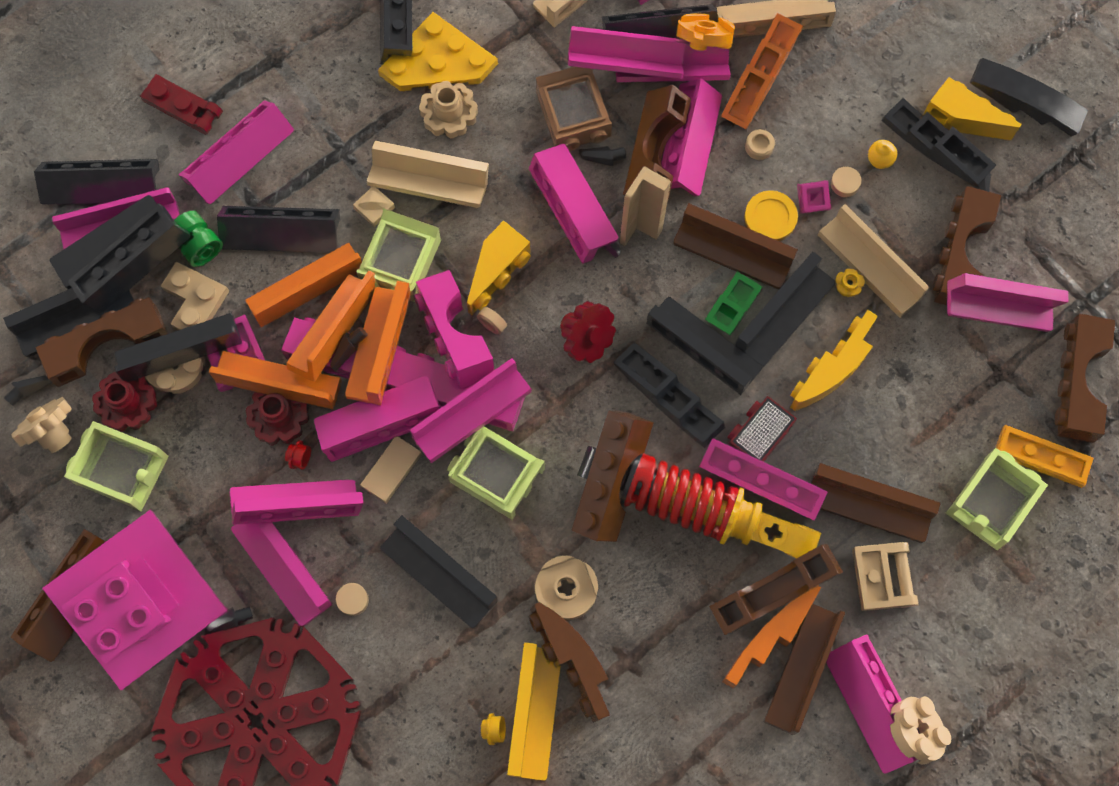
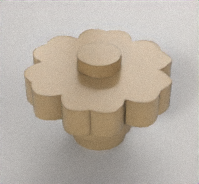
M449 81L433 84L431 86V93L422 95L419 105L420 115L424 118L425 128L435 136L445 133L447 137L455 138L466 134L467 126L476 123V116L478 114V105L473 101L472 90L466 88L462 83H457L454 86Z
M61 397L50 401L42 407H37L17 426L18 429L11 434L12 438L20 447L25 444L29 445L37 440L43 449H48L51 453L57 452L72 439L68 434L69 429L62 422L67 417L66 414L72 410L71 406Z

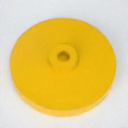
M763 191L753 196L748 202L744 219L747 228L781 241L787 238L795 229L798 211L794 202L787 195L778 191Z

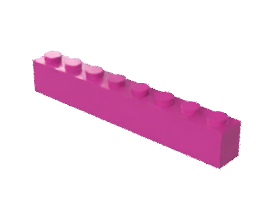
M294 317L281 349L287 360H289L316 321L315 319L305 317L302 320ZM397 345L385 391L420 377L428 376L436 399L441 407H443L473 385L461 389L456 378L450 379L444 364L434 362L435 359L426 354L418 353L415 356L406 353L404 348ZM357 351L336 372L330 366L333 354L322 371L349 379ZM525 397L488 424L513 432Z

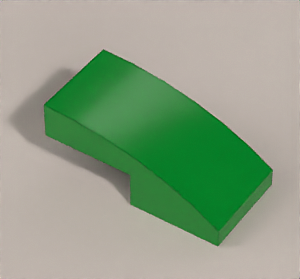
M737 271L705 320L731 336L763 287Z

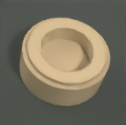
M766 130L752 131L745 143L747 154L756 160L768 158L774 150V137Z
M851 167L837 169L831 179L833 192L841 197L855 195L861 185L859 172Z
M483 307L477 315L479 322L494 334H501L507 327L505 320L488 307Z
M356 583L343 585L336 595L338 608L348 616H357L363 613L369 603L366 590Z

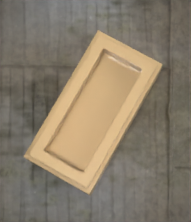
M394 437L360 484L361 487L387 504L421 457L422 452L400 437Z

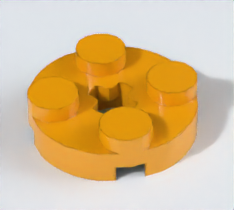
M695 13L683 15L681 21H678L676 36L690 42V48L704 51L707 49V46L730 49L732 46L735 26L726 19L718 17V22L709 20L710 15Z

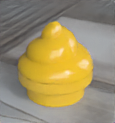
M877 140L868 150V159L875 168H888L897 159V149L890 141Z

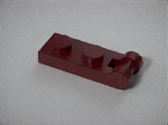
M155 74L140 95L143 102L205 135L212 129L211 124L214 119H219L223 113V110L217 104L208 102ZM202 111L204 114H203V116L200 118V117H198V115H199L200 112Z

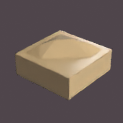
M371 187L353 204V207L375 227L381 220L383 208L392 211L395 205L379 189Z

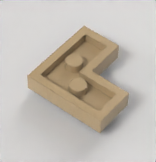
M175 262L161 285L164 291L184 300V303L171 322L172 327L177 330L213 319L229 293V289L226 286L178 262Z

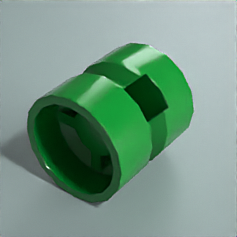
M184 212L174 219L177 225L187 230L191 235L178 249H181L182 255L193 267L203 266L219 254L223 247V242L213 230L208 229V224L198 212Z

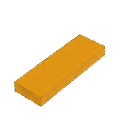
M1007 425L1002 427L996 445L998 450L1011 454L1019 465L1080 488L1086 485L1094 459L1091 456Z

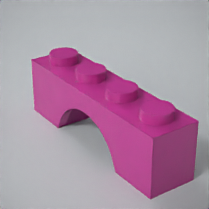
M450 270L416 281L418 294L414 295L416 306L419 312L424 311L426 314L424 321L429 334L435 333L437 337L434 339L439 355L446 356L445 366L450 379L456 378L462 389L477 383L494 371L493 357L482 335H466L456 331L450 325L453 318L463 310L460 290Z

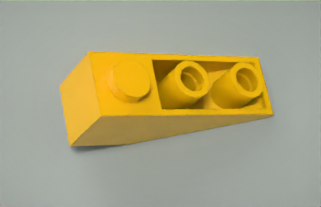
M948 77L931 99L923 114L925 115L929 112L948 130L954 127L960 133L1004 140H1012L1022 125L1011 114L1002 112L993 106L989 100L979 97L967 89L963 83L955 81Z
M504 220L483 241L467 300L468 313L471 315L477 309L481 311L483 307H486L497 288L503 289L510 281L512 272L517 267L519 269L524 267L531 257L530 241Z

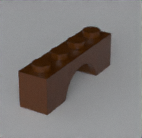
M674 85L651 90L646 94L624 187V196L644 166L670 180L671 190L674 176L663 169L662 153L670 137L686 124L691 98Z
M966 186L961 196H955L951 212L955 213L954 221H949L945 232V238L949 239L948 245L943 247L938 264L943 265L941 274H936L932 290L936 291L934 302L947 305L948 280L964 273L983 276L969 262L966 256L965 243L967 238L989 231L996 220L1001 195Z
M148 297L136 299L121 310L106 312L100 319L89 324L77 325L71 332L62 336L50 337L44 341V344L35 348L48 379L57 387H61L86 375L88 360L93 351L101 344L114 339H124L139 344L169 333L158 308Z
M1079 313L1070 323L1066 324L1064 340H1067V348L1061 358V368H1064V377L1060 380L1058 386V396L1061 397V405L1055 414V425L1058 426L1057 436L1094 443L1105 434L1107 405L1099 401L1091 393L1086 383L1085 373L1089 361L1102 358L1113 349L1115 320Z
M608 410L572 531L594 541L617 542L626 513L621 507L619 499L621 482L632 461L645 452L654 422L630 413Z
M822 544L793 560L778 571L736 591L709 607L724 635H727L842 574L843 571L828 544Z

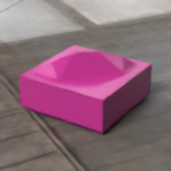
M828 180L797 184L801 214L831 210Z

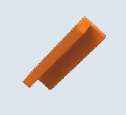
M347 243L245 299L262 328L343 283L348 274L352 276L357 275L356 271L357 269L359 270L362 263L361 257L358 253H355L350 243Z
M368 271L362 280L348 274L287 361V370L315 382L337 350L344 334L350 331L371 300L375 289V273Z
M397 281L395 290L381 287L374 289L363 328L367 336L358 345L345 391L347 399L381 405L411 297L409 283Z
M222 351L218 367L211 366L209 374L216 383L267 395L277 393L289 400L333 410L342 383L340 377L322 373L313 382L287 370V365Z

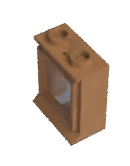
M571 67L536 77V94L554 146L565 144L568 150L572 151L580 145L590 142L600 143L611 137L612 122L609 119L592 69Z

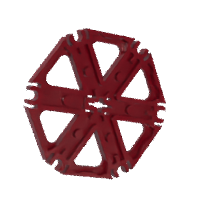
M269 618L203 635L201 637L207 642L208 648L202 642L195 640L193 643L199 651L196 657L190 658L185 652L180 654L184 662L189 663L187 668L176 658L151 730L152 733L165 730V734H157L151 738L152 742L164 741L166 744V748L162 753L154 755L155 759L164 760L170 757L169 761L157 765L176 786H195L182 771L183 760L191 756L230 746L218 786H254L264 756L291 786H333L330 782L326 781L327 777H330L339 786L361 714L360 710L355 713H348V709H357L361 704L359 701L349 703L346 700L348 692L357 690V686L348 684L342 687L341 685L355 680L304 626L300 637L297 639L296 637L300 633V625L294 623L289 633H283L284 620L282 619L276 621L275 631H272L273 623L276 619ZM257 636L263 641V649L249 688L222 659L220 650L226 643ZM300 650L309 651L328 671V683L320 688L283 697L297 652ZM188 679L196 680L225 712L183 724L176 723L172 718L181 686ZM253 701H254V703L258 706V708H256V707L252 704ZM246 709L256 716L264 715L261 722L268 734L256 727L250 729L249 726L252 724V720L250 719L251 716L245 711ZM238 715L244 720L243 723L237 718ZM335 719L340 724V732L332 758L326 764H318L289 731ZM256 735L261 739L260 742L255 738Z

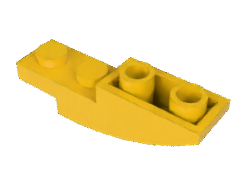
M867 310L862 318L856 316L847 330L851 333L847 342L841 339L832 354L826 351L821 359L817 357L813 359L806 370L810 374L809 378L805 383L799 381L790 394L794 398L790 406L791 409L796 411L823 399L841 386L858 369L873 347L863 339L878 316Z

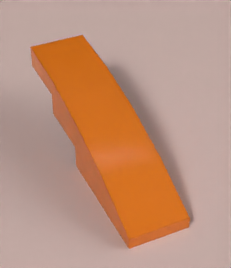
M779 13L776 14L750 64H747L721 117L744 129L748 128L804 27L803 25Z
M818 586L795 598L775 615L740 653L722 682L734 688L737 686L750 662L758 667L765 663L776 641L784 646L789 645L821 587Z

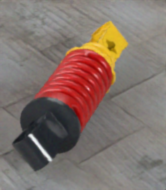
M587 447L577 475L584 479L588 478L596 452L595 447ZM645 453L632 461L623 476L620 486V504L622 507H628L636 502L635 509L637 511H643L647 506V513L650 516H655L658 512V517L661 520H666L670 515L669 520L671 524L676 525L681 520V526L685 529H688L693 522L692 530L695 533H700L703 529L704 536L712 537L723 545L729 537L741 539V543L745 545L754 540L783 551L794 558H798L815 549L822 534L807 526L791 523L762 512L763 504L758 502L752 504L744 500V489L741 487L731 486L725 491L723 482L719 481L713 485L711 478L706 477L702 480L699 473H694L690 478V471L683 469L679 473L677 465H671L667 471L668 464L666 461L662 460L656 465L655 457ZM773 523L777 524V529L781 532L780 536L774 535L772 539H768V533L764 529L766 527L771 528Z

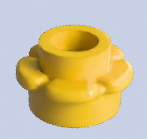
M845 269L844 272H839L835 278L838 292L845 297L857 296L865 285L863 276L859 275L855 269ZM851 280L853 284L850 285L847 281Z
M490 713L488 719H483L481 723L482 739H487L489 745L503 743L506 736L505 718L503 716H495L494 713Z

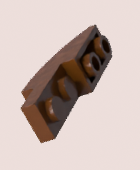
M540 602L534 604L530 609L532 614L528 617L534 632H540L545 644L541 645L547 662H553L555 668L566 663L568 664L569 669L566 670V674L572 687H578L582 696L579 704L586 718L591 717L594 723L609 716L610 713L597 686L608 680V677L590 646L555 611Z

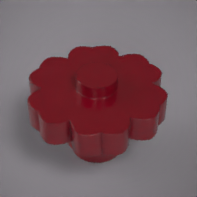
M586 301L576 306L574 312H570L563 317L560 325L562 337L566 339L563 349L570 358L592 363L602 358L604 348L612 345L613 337L616 333L615 327L612 326L615 316L610 312L609 307L600 303L594 304Z
M116 372L109 374L107 378L100 381L99 387L101 391L96 392L92 397L94 403L93 411L99 417H102V423L119 432L125 431L128 426L133 430L140 429L150 421L149 411L157 407L156 390L148 385L146 377L127 382L122 380Z
M255 392L253 394L254 404L247 406L245 410L247 415L246 423L249 428L255 430V436L259 441L266 442L271 446L276 445L280 440L285 444H290L294 439L302 435L301 425L309 421V407L307 403L289 400L277 393L267 395Z

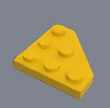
M432 12L412 33L413 51L411 56L391 55L378 69L380 77L399 91H411L413 87L429 86V89H431L433 84H440L443 81H449L451 84L468 82L469 85L481 84L498 65V58Z

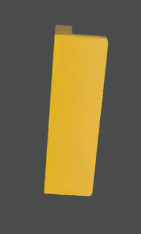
M524 642L507 775L545 781L548 775L561 666L555 668L553 662L548 663L542 648L537 647V644Z

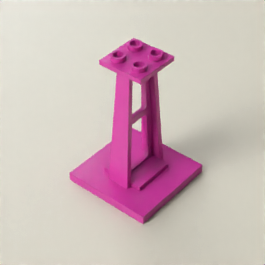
M152 510L147 511L42 588L120 690H123L227 611V608Z

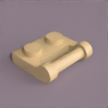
M908 542L857 546L852 549L862 611L899 607L907 608L919 605L917 595L913 593L907 553L910 552ZM887 555L895 556L901 596L894 597Z

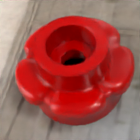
M298 440L296 445L290 444L287 448L285 461L288 462L290 469L298 468L303 470L309 463L311 447L304 445L302 440Z

